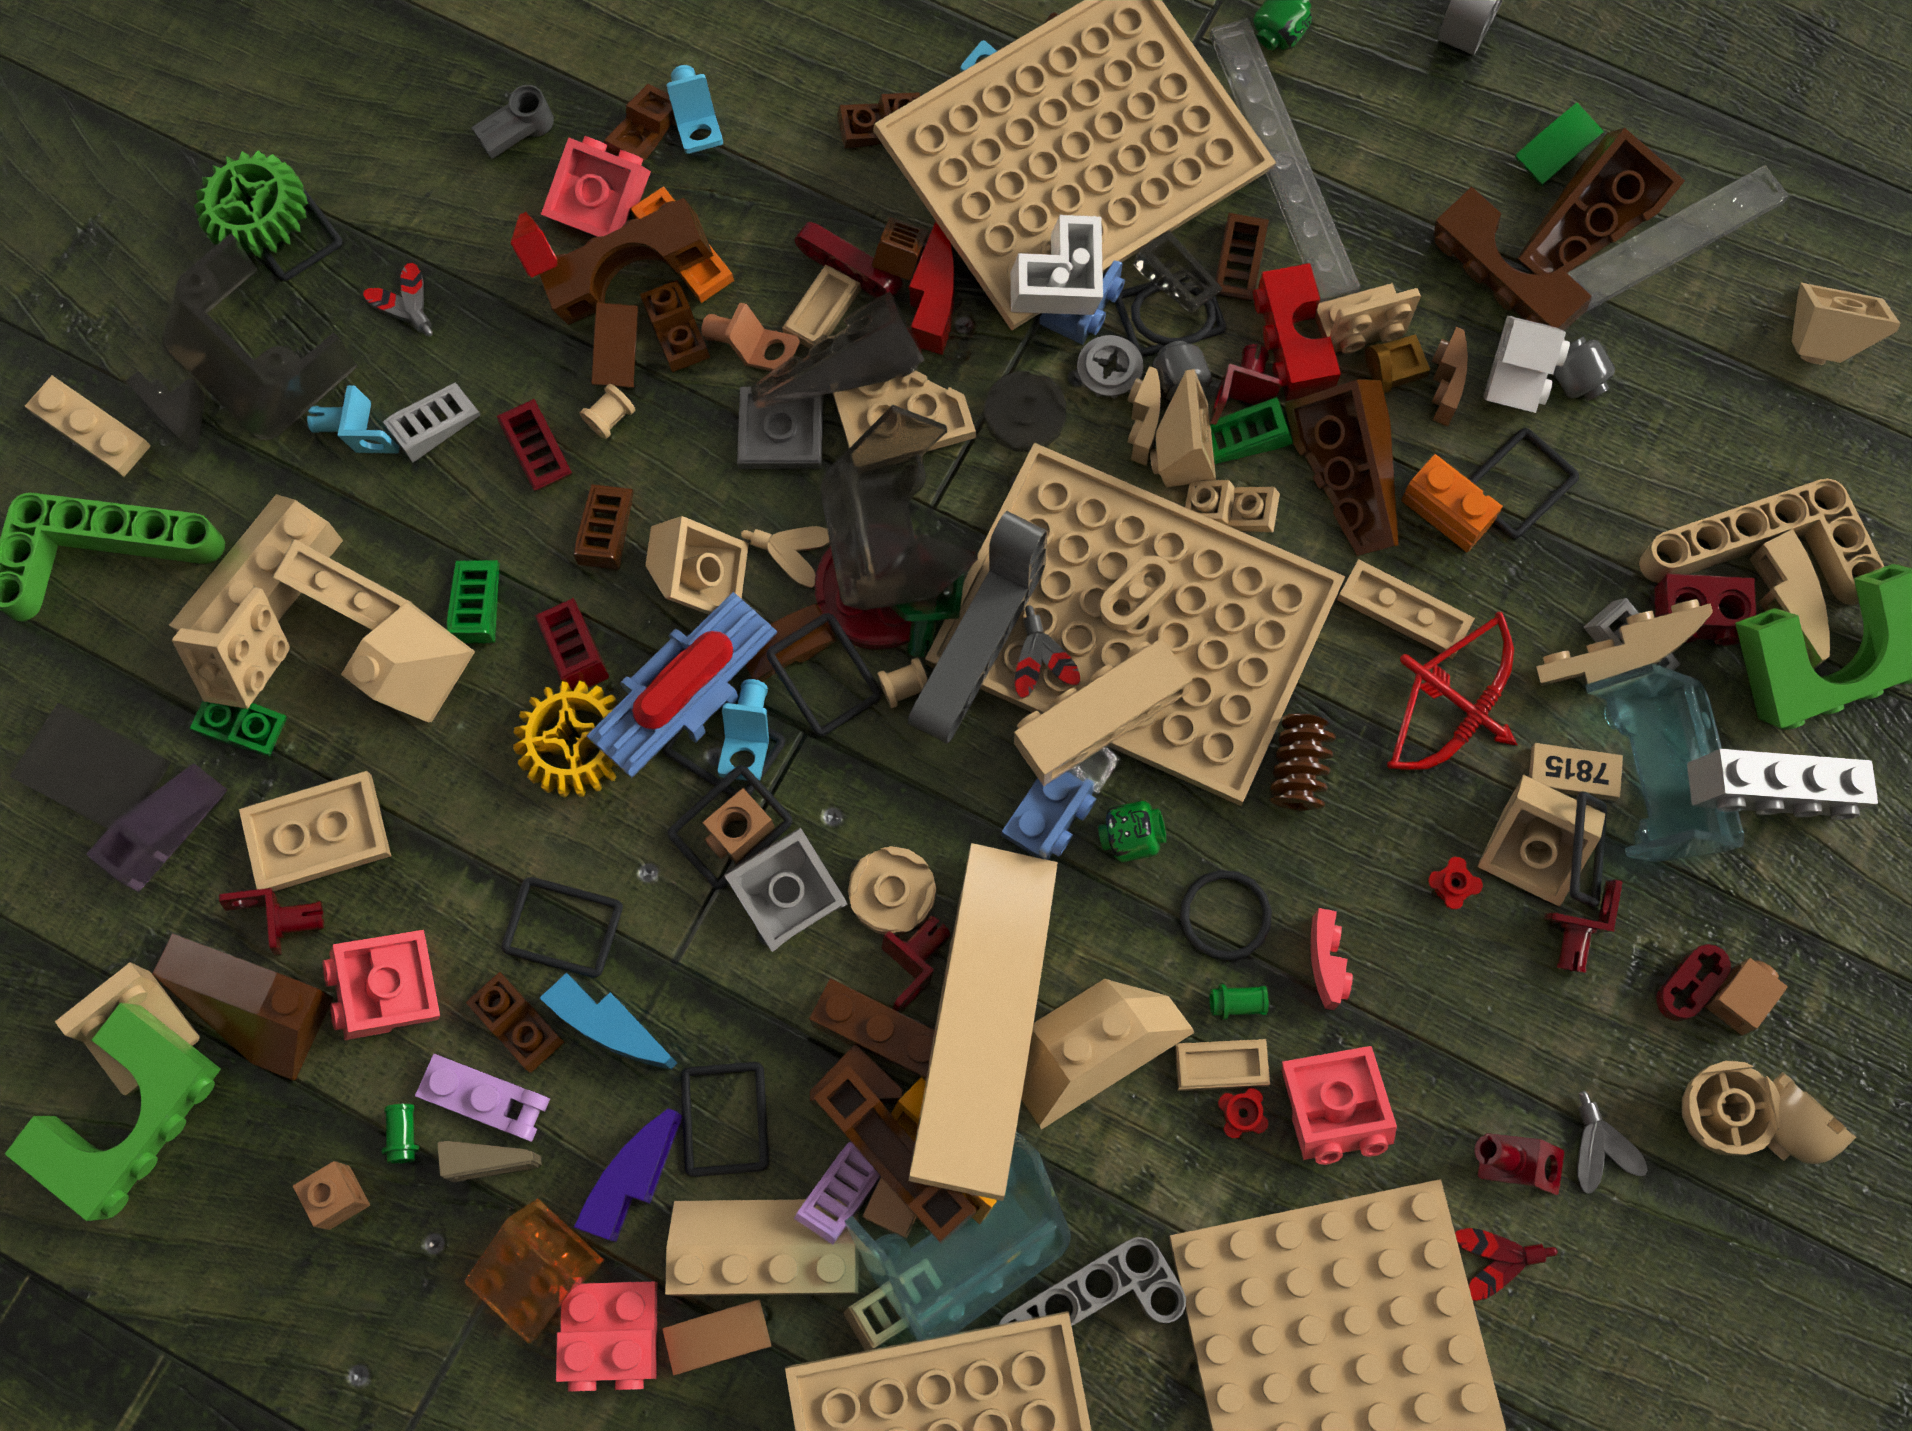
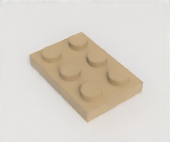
M368 771L239 809L257 889L272 888L273 891H278L391 856L372 775Z

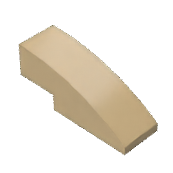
M1791 529L1764 543L1750 558V561L1770 589L1759 601L1765 612L1777 608L1799 615L1808 658L1812 668L1815 670L1830 657V631L1826 604L1809 556L1796 533Z

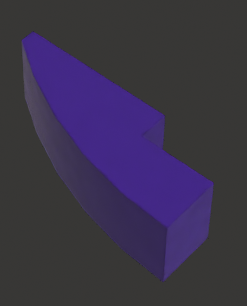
M669 1108L645 1125L620 1150L604 1170L586 1199L574 1228L617 1242L633 1198L651 1203L681 1123V1114Z

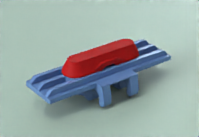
M732 592L689 636L686 637L682 632L674 629L668 635L670 640L631 678L626 676L620 682V685L628 695L587 735V738L631 778L683 727L689 733V738L696 743L706 733L703 724L724 703L735 704L739 700L736 690L728 682L777 634V630L737 594Z

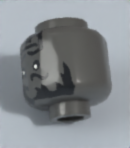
M1184 341L1171 342L1159 350L1152 363V367L1158 371L1161 396L1167 402H1171L1186 370H1195L1204 393L1211 385V372L1203 352L1196 345Z

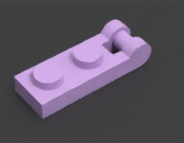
M433 1054L415 1094L420 1099L530 1142L533 1141L537 1131L534 1125L540 1111L545 1112L550 1098L437 1054ZM514 1100L523 1104L517 1120L507 1117Z

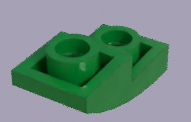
M1575 103L1515 155V159L1542 187L1570 161H1573L1597 140L1604 131L1578 103Z
M202 701L190 729L194 733L270 757L287 720V716L254 703L246 709Z

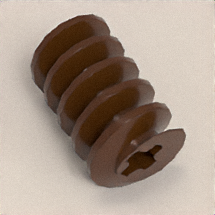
M1300 713L1283 716L1281 725L1285 731L1280 733L1278 740L1283 747L1279 748L1276 752V759L1279 764L1273 769V775L1277 780L1272 782L1270 786V792L1275 797L1269 800L1274 805L1298 811L1324 808L1325 802L1313 797V794L1326 792L1328 788L1325 783L1316 780V776L1330 774V768L1320 764L1319 760L1331 759L1333 757V752L1322 747V743H1331L1336 739L1335 734L1324 730L1325 726L1329 724L1326 719L1316 715Z

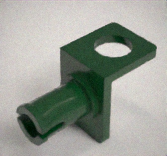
M949 558L941 559L937 598L891 600L890 607L905 621H911L909 645L907 647V652L910 655L924 657V650H926L927 656L935 640L937 621L941 619H958L960 617L964 571ZM949 575H951L953 581L952 594H950L948 588Z

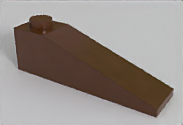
M1357 379L1285 403L1293 443L1300 456L1306 457L1314 471L1313 479L1318 488L1324 489L1334 507L1333 514L1356 555H1365L1398 546L1391 424L1381 380Z
M173 933L152 973L153 976L250 1063L294 1081L334 998L318 988Z

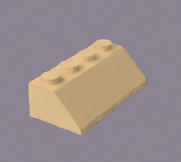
M276 494L169 626L177 632L180 628L219 634L253 587L263 589L279 621L301 594V592L272 577L292 540L295 539L330 558L343 542L342 538L328 521L298 501Z
M806 1199L674 1201L666 1247L665 1295L858 1294L859 1211L832 1245L794 1219ZM835 1199V1200L839 1201L840 1203H842L843 1205H845V1206L847 1207L846 1204H844L843 1202H841V1201L838 1200V1199ZM819 1205L815 1206L816 1209H818L834 1221L838 1220L837 1217H835Z

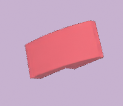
M1318 908L1312 917L1310 949L1312 969L1317 990L1325 1009L1335 1010L1341 1003V999L1348 1000L1353 974L1346 972L1348 959L1330 955V951H1338L1342 927L1335 925L1337 911Z

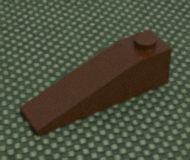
M1626 128L1608 132L1580 166L1516 260L1535 275L1550 273L1561 268L1568 273L1602 248L1625 236V233L1657 215L1685 180Z

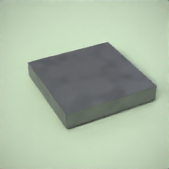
M740 387L738 468L822 469L823 387Z

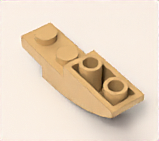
M1698 599L1672 605V613L1655 618L1653 611L1629 616L1626 618L1628 625L1621 626L1619 629L1622 645L1615 646L1613 639L1588 645V653L1571 657L1569 651L1544 656V664L1536 666L1540 684L1544 686L1584 675L1588 691L1590 692L1637 675L1660 662L1694 635L1713 613L1711 603L1699 606Z

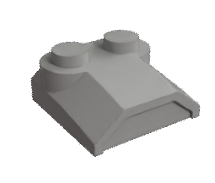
M801 828L775 841L724 875L772 952L792 936L848 904Z

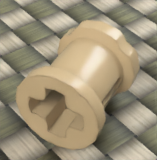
M608 384L604 388L605 394L589 409L583 408L579 412L588 426L604 439L611 435L610 429L626 414L632 415L636 411L634 405L624 393L612 384Z
M918 657L911 659L910 665L889 673L880 671L877 673L882 690L891 709L897 707L898 701L921 693L928 681Z

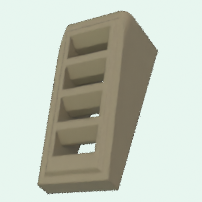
M452 1141L438 1142L440 1176L453 1183L540 1168L542 1165L541 1156L527 1149Z

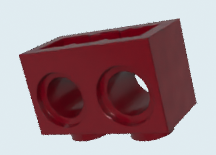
M1666 574L1654 588L1655 618L1671 614L1672 605L1698 599L1699 606L1711 603L1713 613L1685 643H1691L1697 639L1714 640L1715 644L1722 646L1739 644L1740 640L1735 623L1756 615L1755 578ZM1719 606L1729 609L1734 619L1726 618L1721 613Z

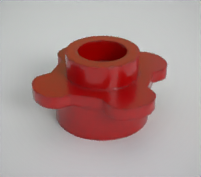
M1452 857L1448 861L1447 867L1440 872H1432L1428 878L1429 886L1436 891L1446 907L1452 910L1461 908L1463 901L1467 897L1479 894L1483 888L1481 879L1474 877L1468 871L1466 861L1461 857ZM1453 879L1459 881L1458 887L1452 885L1451 881Z
M1250 1088L1245 1093L1235 1096L1225 1093L1219 1098L1218 1107L1224 1112L1226 1121L1223 1130L1228 1137L1235 1139L1241 1133L1250 1131L1261 1134L1267 1129L1268 1119L1263 1116L1261 1104L1263 1096L1260 1091ZM1245 1109L1247 1116L1245 1118L1240 1117L1239 1110Z

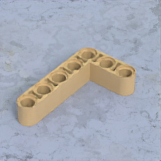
M1828 478L1820 479L1663 532L1656 536L1640 557L1639 562L1643 575L1649 580L1659 583L1666 574L1688 575L1756 552L1764 543L1793 529L1797 537L1805 536L1834 596L1842 603L1848 605L1859 604L1852 574L1861 576L1883 568L1884 565L1846 489L1836 480ZM1815 499L1823 502L1827 510L1819 507ZM1775 512L1784 515L1788 523L1781 521ZM1736 525L1744 527L1749 532L1750 537L1741 534ZM1834 537H1838L1839 539H1841L1844 542L1846 548L1838 545L1835 542ZM1697 538L1705 540L1710 545L1711 550L1701 547L1697 542ZM1657 552L1667 554L1671 558L1672 563L1662 561Z

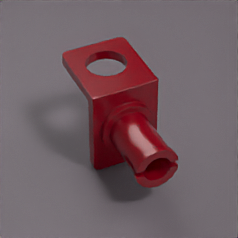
M1249 344L1243 348L1240 366L1229 363L1217 388L1210 419L1211 424H1217L1228 397L1256 405L1277 396L1282 380L1264 374L1269 357V352L1265 347L1261 346L1258 359H1256L1255 353L1258 344Z
M1614 879L1605 882L1598 921L1559 913H1545V921L1560 923V927L1565 928L1557 968L1586 973L1592 934H1597V931L1614 932L1622 889L1621 880Z
M272 888L219 894V902L226 911L266 906L269 947L274 956L282 955L281 938L284 937V933L324 929V919H322L324 913L321 901L281 907Z
M930 916L907 942L901 941L891 931H888L883 937L881 947L883 951L915 978L912 984L893 1004L892 1009L901 1014L931 982L934 969L925 961L951 936L950 931L944 924L937 929L936 925L940 920L934 916Z
M1486 1133L1476 1142L1474 1153L1480 1162L1479 1178L1487 1181L1532 1186L1548 1194L1558 1195L1564 1160L1563 1149L1542 1139ZM1549 1156L1551 1159V1173L1547 1180L1545 1164Z

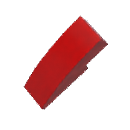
M935 221L909 286L910 304L918 308L911 325L912 346L943 355L950 334L954 311V263L951 242Z

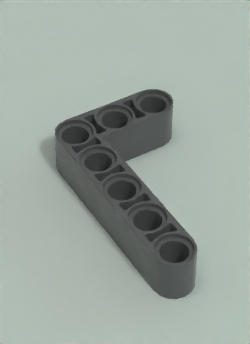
M1009 511L1002 515L989 543V572L917 698L907 724L946 744L951 741L1040 581L1046 565V529Z

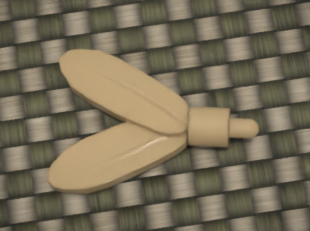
M820 526L786 530L773 535L755 529L754 532L748 530L741 532L743 538L751 540L750 545L765 550L768 549L771 557L783 571L798 585L807 588L815 587L816 575L814 569L798 552L823 548L834 538L831 530Z

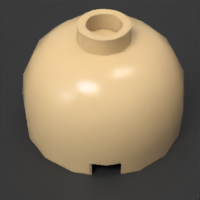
M1723 1061L1702 1069L1688 1083L1682 1097V1118L1689 1134L1702 1147L1719 1155L1744 1156L1764 1149L1770 1143L1769 1141L1774 1137L1776 1131L1772 1126L1771 1119L1767 1123H1761L1758 1111L1764 1109L1763 1101H1767L1774 1112L1777 1130L1781 1126L1779 1116L1781 1097L1775 1084L1768 1076L1763 1077L1758 1071L1752 1069L1754 1066L1738 1061Z
M1784 1072L1773 1081L1781 1097L1779 1104L1780 1129L1777 1130L1774 1112L1767 1101H1763L1764 1109L1758 1111L1761 1123H1767L1771 1119L1772 1126L1776 1132L1767 1147L1783 1161L1791 1155L1807 1164L1826 1162L1841 1153L1856 1138L1854 1134L1848 1131L1839 1120L1805 1091L1803 1092Z

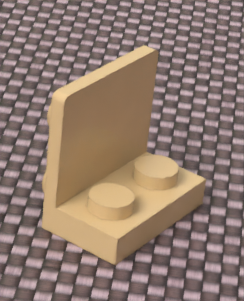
M1391 283L1319 303L1315 320L1322 338L1331 337L1335 353L1342 351L1344 354H1349L1360 350L1369 343L1380 340L1383 343H1387L1401 338L1408 330L1421 295L1418 288L1396 293L1394 285Z
M255 587L251 589L219 634L180 628L172 639L204 702L246 709L250 707L259 692L263 690L265 684L281 661L285 659L290 649L263 589Z
M130 962L55 1021L65 1036L84 1042L119 1091L125 1096H131L139 1089L136 1079L127 1068L92 1041L93 1037L119 1003L141 1005L191 1046L200 1039L197 1032L152 973Z

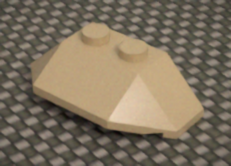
M1103 979L1033 1023L1021 1100L1042 1130L1194 1033L1193 1028L1169 996Z

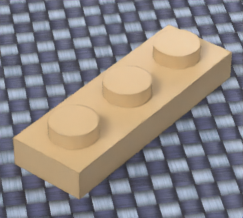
M53 375L25 405L36 417L123 477L126 476L151 446L144 438Z
M295 539L292 540L272 576L371 630H374L406 602H410Z
M1359 559L1337 599L1345 605L1439 653L1444 652L1465 638L1475 619ZM1457 652L1449 656V658L1453 659Z

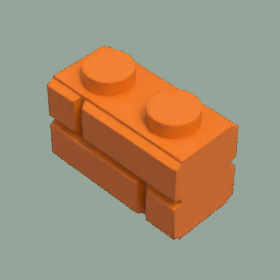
M1436 454L1410 481L1401 499L1404 504L1466 552L1490 528L1503 508L1489 495L1485 496L1483 490Z

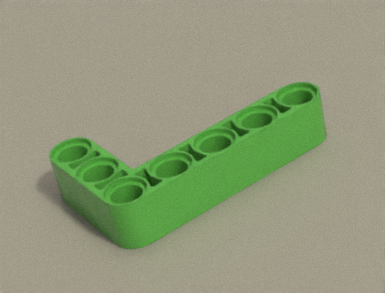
M24 493L17 496L11 502L0 537V610L16 621H27L39 612L58 546L208 564L216 561L222 555L225 549V541L219 531L203 515L197 513L39 493ZM41 513L40 517L35 522H32L33 518ZM82 518L81 522L76 527L72 528V525L77 520ZM123 523L121 529L112 534L113 529ZM164 528L163 533L159 537L152 539L158 530ZM206 533L203 540L193 544L197 536ZM30 552L28 558L20 562L22 557ZM19 591L18 596L9 602L11 596Z

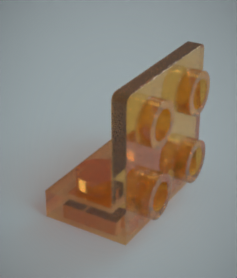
M536 1199L507 1218L466 1277L465 1283L527 1343H531L537 1339L571 1290L596 1273L604 1259L541 1200Z

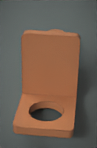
M739 303L732 319L708 314L702 323L701 331L705 340L730 344L745 366L781 374L787 371L800 343L796 335L764 329L745 303ZM774 343L785 345L784 353L778 359H765V351L770 345Z

